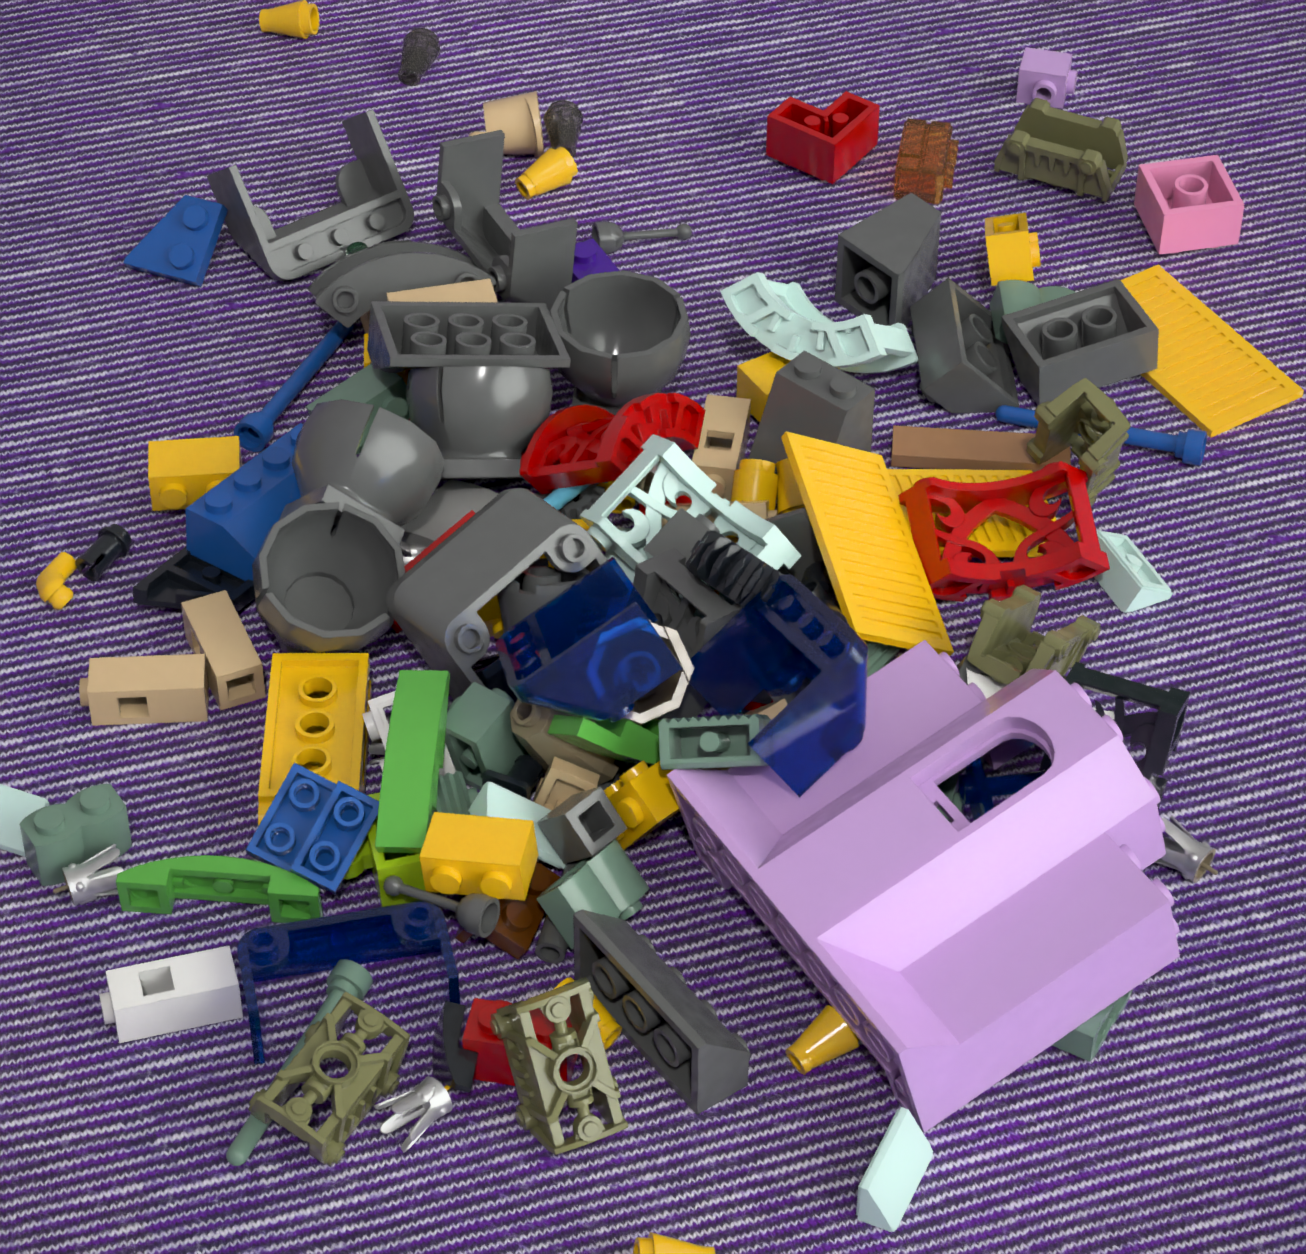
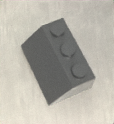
M949 277L910 306L913 323L911 330L915 337L918 356L917 363L921 377L920 389L931 403H939L950 413L996 412V409L1001 405L1019 407L1009 345L995 337L991 312Z
M1120 279L1001 316L1002 326L1020 381L1037 405L1046 401L1051 402L1083 378H1087L1100 388L1157 369L1159 329Z

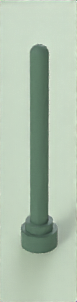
M347 959L337 962L327 977V998L282 1065V1070L286 1069L295 1055L303 1048L306 1038L305 1033L309 1027L318 1021L321 1022L327 1013L330 1014L345 991L363 1000L373 984L372 976L363 966ZM250 1115L226 1152L227 1161L233 1166L244 1164L272 1120L268 1124H264L253 1115Z

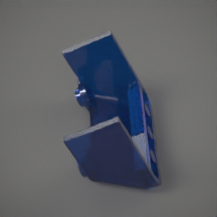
M614 557L512 626L496 642V648L508 685L520 702L597 721L609 719L610 722H616L633 710L636 700L682 669L678 660L651 624V622L654 623L658 620Z
M786 574L779 576L778 581L772 586L775 592L766 604L760 596L761 590L690 659L694 670L689 683L721 716L737 715L763 689L770 696L779 697L794 693L800 688L806 677L812 681L748 743L775 773L801 797L846 752L856 748L863 739L866 728L868 647L848 624L797 578Z
M411 902L259 927L242 935L236 943L237 968L255 1065L265 1063L254 982L332 970L337 962L343 959L362 965L434 953L444 1001L460 1004L459 976L445 916L439 907L429 902Z

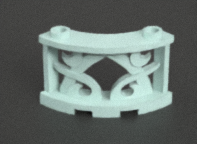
M756 272L720 291L727 307L742 328L751 337H755L763 345L771 349V352L785 359L793 360L805 350L830 365L840 368L842 371L854 373L889 372L918 362V356L904 324L896 323L890 326L875 324L871 315L867 314L845 321L834 322L823 315L810 302L799 283L791 282L785 284L767 280L763 273Z
M652 434L641 446L643 449L642 453L590 509H585L579 515L590 527L587 532L597 546L605 552L611 548L634 571L635 565L648 560L635 548L645 543L647 545L662 529V519L664 518L669 521L677 512V510L665 505L666 499L672 506L677 508L676 499L681 495L689 497L692 501L691 507L687 510L689 514L695 518L698 514H702L705 517L711 515L716 519L714 524L719 529L720 534L723 536H736L739 539L736 544L774 569L778 570L781 566L790 569L801 557V554L774 524L756 515L737 500L730 505L726 498L722 499L716 493L713 494L711 491L717 484L697 467L675 442ZM657 464L658 468L651 482L649 493L647 494L635 487ZM628 495L645 506L646 511L644 515L636 509L623 510V516L634 522L632 530L625 532L616 528L607 517ZM704 582V583H705L706 585H708L711 589L716 590L715 588H713L712 586H710L709 584H707L706 582ZM716 590L719 593V595L730 605L736 603L732 599L728 598L727 596ZM696 608L693 617L698 616L702 619L706 617Z

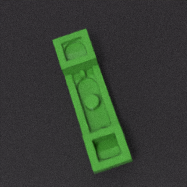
M183 856L135 866L118 873L116 878L122 911L172 915L175 898L269 905L272 922L322 926L323 922L320 890L317 886L290 871L260 861L228 856Z

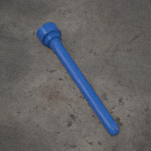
M337 321L260 412L248 413L234 428V436H239L240 445L244 449L252 452H260L273 438V423L351 333L354 324L347 328Z
M1001 405L996 409L995 416L1000 422L1031 428L1038 427L1039 421L1034 417L1035 410ZM1134 427L1127 431L1129 438L1123 444L1174 452L1176 458H1182V463L1196 466L1202 465L1207 442V431L1189 428L1188 432L1179 431L1178 435Z

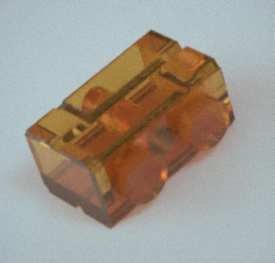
M909 118L904 122L895 169L894 196L896 200L913 193L927 203L939 204L943 200L944 189L953 188L959 140L952 139L953 126L950 123L932 121L930 124H927L926 120Z

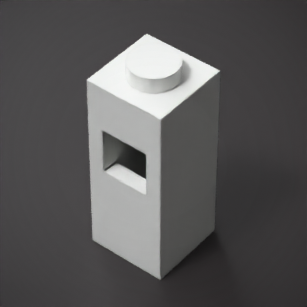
M230 946L107 970L106 977L109 992L99 994L105 1025L115 1023L119 1043L243 1018L239 983Z

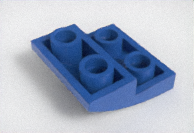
M294 763L249 842L246 854L263 863L290 871L308 880L315 886L335 894L378 817L379 801L341 781L335 784Z

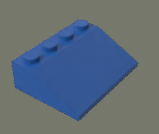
M299 423L186 508V550L190 551L191 555L244 581L248 579L253 581L252 564L268 531L273 524L279 521L285 505L301 497L291 462L297 435L303 424Z

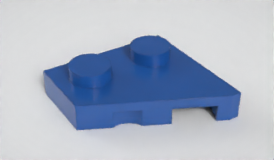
M184 195L125 257L123 263L130 269L201 287L228 209L220 203Z

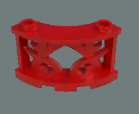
M674 392L667 394L653 393L636 397L626 403L616 415L593 405H576L560 409L550 415L534 433L526 452L521 457L519 473L541 494L551 493L553 489L616 481L642 453L643 449L641 446L652 434L675 442L682 451L698 449L706 410L689 397Z
M1059 461L1047 464L1041 470L1027 475L994 482L962 483L927 477L914 483L913 487L899 494L900 505L907 508L912 538L934 598L964 602L967 598L966 594H988L989 600L993 598L997 601H1002L1011 597L1015 588L1023 584L1033 588L1054 583L1055 590H1059L1109 570L1107 553L1100 549L1087 492V473ZM1068 492L1072 510L1060 519L1052 521L1059 512L1062 497L1054 504H1047L1044 500ZM932 512L936 513L935 522L943 531L935 528ZM938 513H945V514H948L949 516H948V517H943V516L939 515ZM994 514L1014 521L1034 532L1020 543L1016 549L1013 562L1000 563L997 556L987 547L978 542L968 540L972 533ZM1074 522L1079 540L1075 543L1064 531ZM939 545L945 547V548H944L943 558H942V559H941V554H940ZM1039 545L1037 553H1042L1043 555L1029 558L1027 553ZM973 555L981 559L983 563H973L969 561H971Z

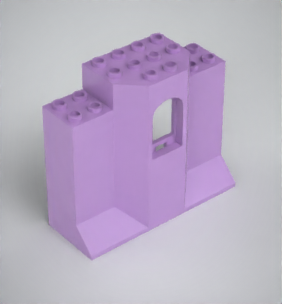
M926 640L920 642L773 739L772 766L731 767L728 770L674 769L667 774L699 860L724 890L731 885L734 886L886 1071L894 1097L903 1108L909 1109L923 1133L1180 957L1176 937L1180 930L1172 916L1171 906L1174 905V899L1167 887L1159 879L1155 878L1151 881L1142 872V870L1166 855L1162 834L1166 828L1159 816L1157 804L1161 801L1160 796L1152 783L1141 774L1122 742L1123 735L1115 721L1106 714L1101 717L1092 708V703L1083 688L1075 682L1070 685L1056 670L1031 669L986 699L981 689L975 683L971 682L967 685L959 677L960 673L956 664L946 652L938 654ZM1034 743L1045 751L1052 763L1051 767L1042 776L972 823L967 820L937 786L981 756L996 770ZM937 807H939L947 815V817L952 821V823H950L945 818V816L937 809Z

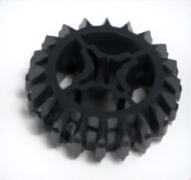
M707 531L701 541L698 540L690 551L692 554L686 562L689 572L782 633H792L798 623L801 624L808 613L807 609L813 601L810 592L719 532Z

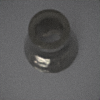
M415 28L404 37L398 78L405 85H418L422 76L440 55V41L434 32L426 28Z
M556 101L548 107L543 117L551 147L553 149L563 147L574 157L583 123V114L578 106L571 101Z

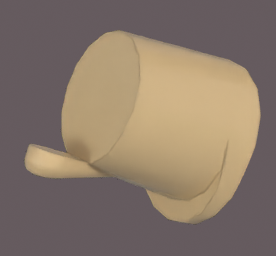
M537 91L483 102L486 132L475 131L469 134V136L502 130L505 134L503 155H534L535 157H540L544 154Z

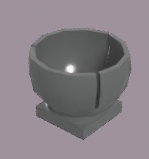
M625 270L589 274L564 287V290L560 291L550 310L551 317L571 359L570 368L558 369V372L574 385L572 406L593 405L616 415L626 403L636 397L662 393V388L675 378L685 359L691 336L683 298L680 297V293L659 278Z
M504 366L443 367V373L442 367L415 368L408 371L406 398L410 421L436 441L444 459L440 480L524 479L519 473L521 457L526 452L534 433L550 414L553 391L549 369Z
M344 399L317 403L297 435L291 462L301 497L285 505L279 520L305 504L340 502L332 525L333 531L338 524L342 509L346 503L378 518L400 545L405 529L401 526L418 517L440 482L444 466L443 456L436 441L414 423L379 407L362 451L357 457L356 453L374 405Z
M340 502L305 504L273 524L252 564L256 609L259 617L276 636L283 653H356L370 643L376 642L393 625L394 618L388 610L387 595L391 586L405 574L402 548L378 518L345 503L338 524L332 531V525Z

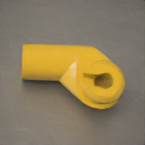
M60 552L40 573L36 581V588L40 598L44 602L49 601L52 607L57 610H61L73 598V591L63 583L77 569L75 565L76 560L66 552Z

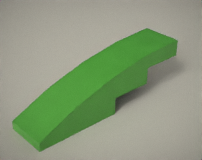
M399 670L386 743L375 840V848L379 853H421L432 819V810L436 811L439 768H443L450 682L449 671Z
M554 715L548 730V734L583 750L623 762L638 764L644 760L647 765L652 766L660 761L658 723L661 720L654 719L640 726L624 718L597 717L594 723L585 717Z

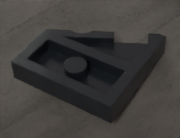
M185 546L133 587V602L139 605L182 609V602L226 590L238 612L255 599L254 583L249 579L244 581L191 555Z

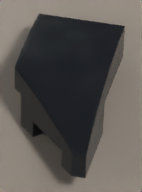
M445 1001L434 1033L432 1048L433 1075L453 1089L470 1093L478 1052L458 1047L466 1006Z

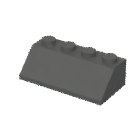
M580 910L573 914L575 981L585 977L590 981L593 993L614 1017L616 1022L622 1026L623 1035L697 1115L748 1085L751 1055L746 1042L739 1034L730 1033L718 1020L714 1008L708 1001L698 999L687 987L684 977L677 968L666 965L656 954V950L648 937L643 934L638 935L623 919L586 910Z

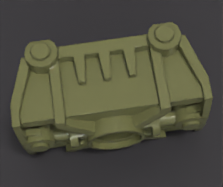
M1035 98L1030 105H1027L1014 131L1005 140L995 159L994 171L1010 172L1017 174L1019 180L1036 179L1052 186L1072 189L1078 196H1083L1084 193L1102 197V201H1107L1127 166L1128 154L1121 122L1119 119L1108 116L1102 121L1050 107V103L1047 100Z
M1083 378L1051 402L1046 401L1038 405L1034 415L1039 421L1036 435L1027 443L1026 451L1038 464H1042L1071 446V451L1079 459V469L1087 473L1088 482L1086 487L1090 505L1092 506L1096 502L1098 494L1116 477L1114 472L1121 464L1118 457L1122 444L1129 438L1127 431L1131 428V425L1112 398L1108 397L1087 378Z
M1023 584L1017 586L1012 596L999 602L992 598L983 603L980 610V618L982 620L971 644L967 660L991 676L996 682L1007 685L1031 669L1056 670L1060 675L1064 676L1068 669L1074 666L1075 662H1080L1088 645L1098 638L1101 624L1081 615L1074 623L1058 631L1051 630L1045 636L1036 631L1030 632L1041 601V593Z
M586 977L531 997L526 1001L522 1000L496 1010L497 1013L491 1014L490 1026L494 1035H497L499 1039H503L520 1105L516 1106V1120L519 1126H522L525 1131L529 1130L549 1152L555 1155L590 1144L628 1128V1123L622 1115L618 1098L621 1097L615 1077L611 1075L597 1022L601 1021L599 1013L593 1008L594 994L590 981ZM539 1008L543 1016L554 1023L555 1031L549 1035L552 1049L537 1041L529 1011ZM570 1017L572 1027H567L565 1020ZM571 1054H580L583 1065L582 1074L574 1081H562L559 1073L562 1061ZM567 1100L570 1108H577L578 1115L573 1122L574 1136L564 1140L558 1116ZM593 1102L595 1108L608 1124H602L598 1117L590 1113L588 1105Z
M346 991L330 1014L327 1013L321 1022L318 1021L309 1027L305 1033V1044L300 1052L295 1055L286 1069H281L277 1073L268 1090L263 1088L253 1095L249 1101L250 1106L248 1108V1111L251 1112L250 1114L264 1124L274 1120L304 1142H309L310 1155L329 1167H332L334 1163L338 1164L346 1152L344 1151L346 1147L345 1141L381 1096L386 1098L389 1094L392 1095L400 1084L398 1072L410 1039V1035L400 1026ZM351 1010H353L354 1014L358 1016L355 1023L356 1032L354 1034L347 1032L337 1041L338 1035ZM381 1033L392 1037L380 1053L362 1055L366 1050L365 1043L363 1042L365 1039H375ZM327 1058H337L347 1066L348 1074L341 1078H331L322 1072L319 1066L320 1062ZM301 1082H305L302 1085L304 1096L291 1098L284 1104ZM331 1095L332 1114L316 1132L308 1126L312 1115L311 1105L313 1103L322 1104Z

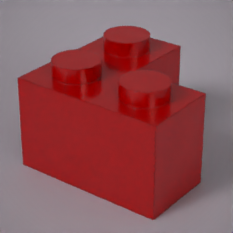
M845 91L825 110H821L790 96L767 116L766 155L788 166L813 175L820 180L834 184L878 144L880 105Z

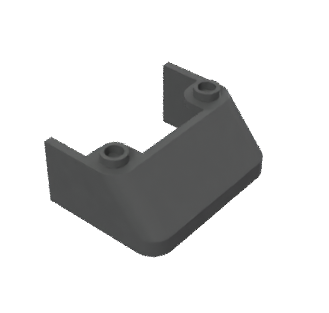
M373 109L342 121L357 160L342 166L336 175V189L342 202L278 229H273L271 221L264 210L253 206L237 165L207 176L217 203L223 204L228 209L225 222L232 238L271 278L277 281H289L338 261L346 255L354 254L374 244L402 234L411 227L414 220V210Z
M502 130L440 142L437 194L432 200L436 218L439 221H443L477 267L494 277L496 280L493 286L494 292H497L503 299L511 303H546L550 312L560 291H563L564 287L572 283L577 221L572 218L523 230L517 227L499 204L505 134Z
M515 488L499 493L399 578L388 592L387 606L390 614L431 670L449 671V694L454 700L462 696L473 682L484 686L471 668L484 656L490 643L489 630L477 611L543 554L551 565L561 572H578L586 568L590 572L587 594L590 597L623 596L629 591L589 533L530 490Z

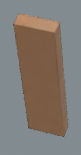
M893 425L891 466L924 469L1032 470L1035 472L1053 462L1062 461L1071 465V450L1069 446L1048 461L1038 464L1026 451L1027 443L1036 435L1033 433Z

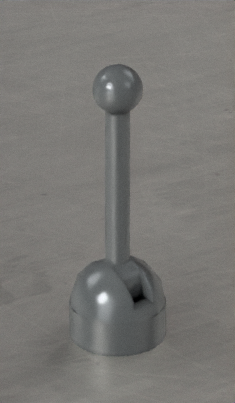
M602 221L593 223L591 236L606 255L617 252L622 247L623 242L627 240L678 237L681 240H687L692 234V229L688 224L683 223L678 225L677 228L623 232L620 226L614 222Z
M396 875L387 877L383 884L385 892L391 896L401 893L456 912L458 923L465 931L483 938L488 937L493 932L499 919V900L485 894L472 893L463 897L460 902L404 884L403 880Z

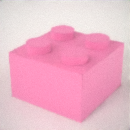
M1218 155L1139 165L1134 205L1158 254L1218 248L1239 243L1245 204Z

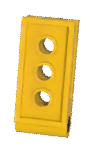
M272 653L258 790V826L294 763L335 784L341 781L365 794L369 733L362 714L371 711L368 700L372 699L371 680H369V653Z

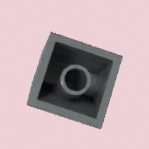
M910 193L838 234L835 301L857 317L863 314L871 315L875 324L890 326L902 323L907 327L912 319L910 306L928 293L936 279L941 212L915 194Z
M804 350L776 372L748 459H761L776 464L778 461L788 458L781 436L786 431L871 452L875 389Z

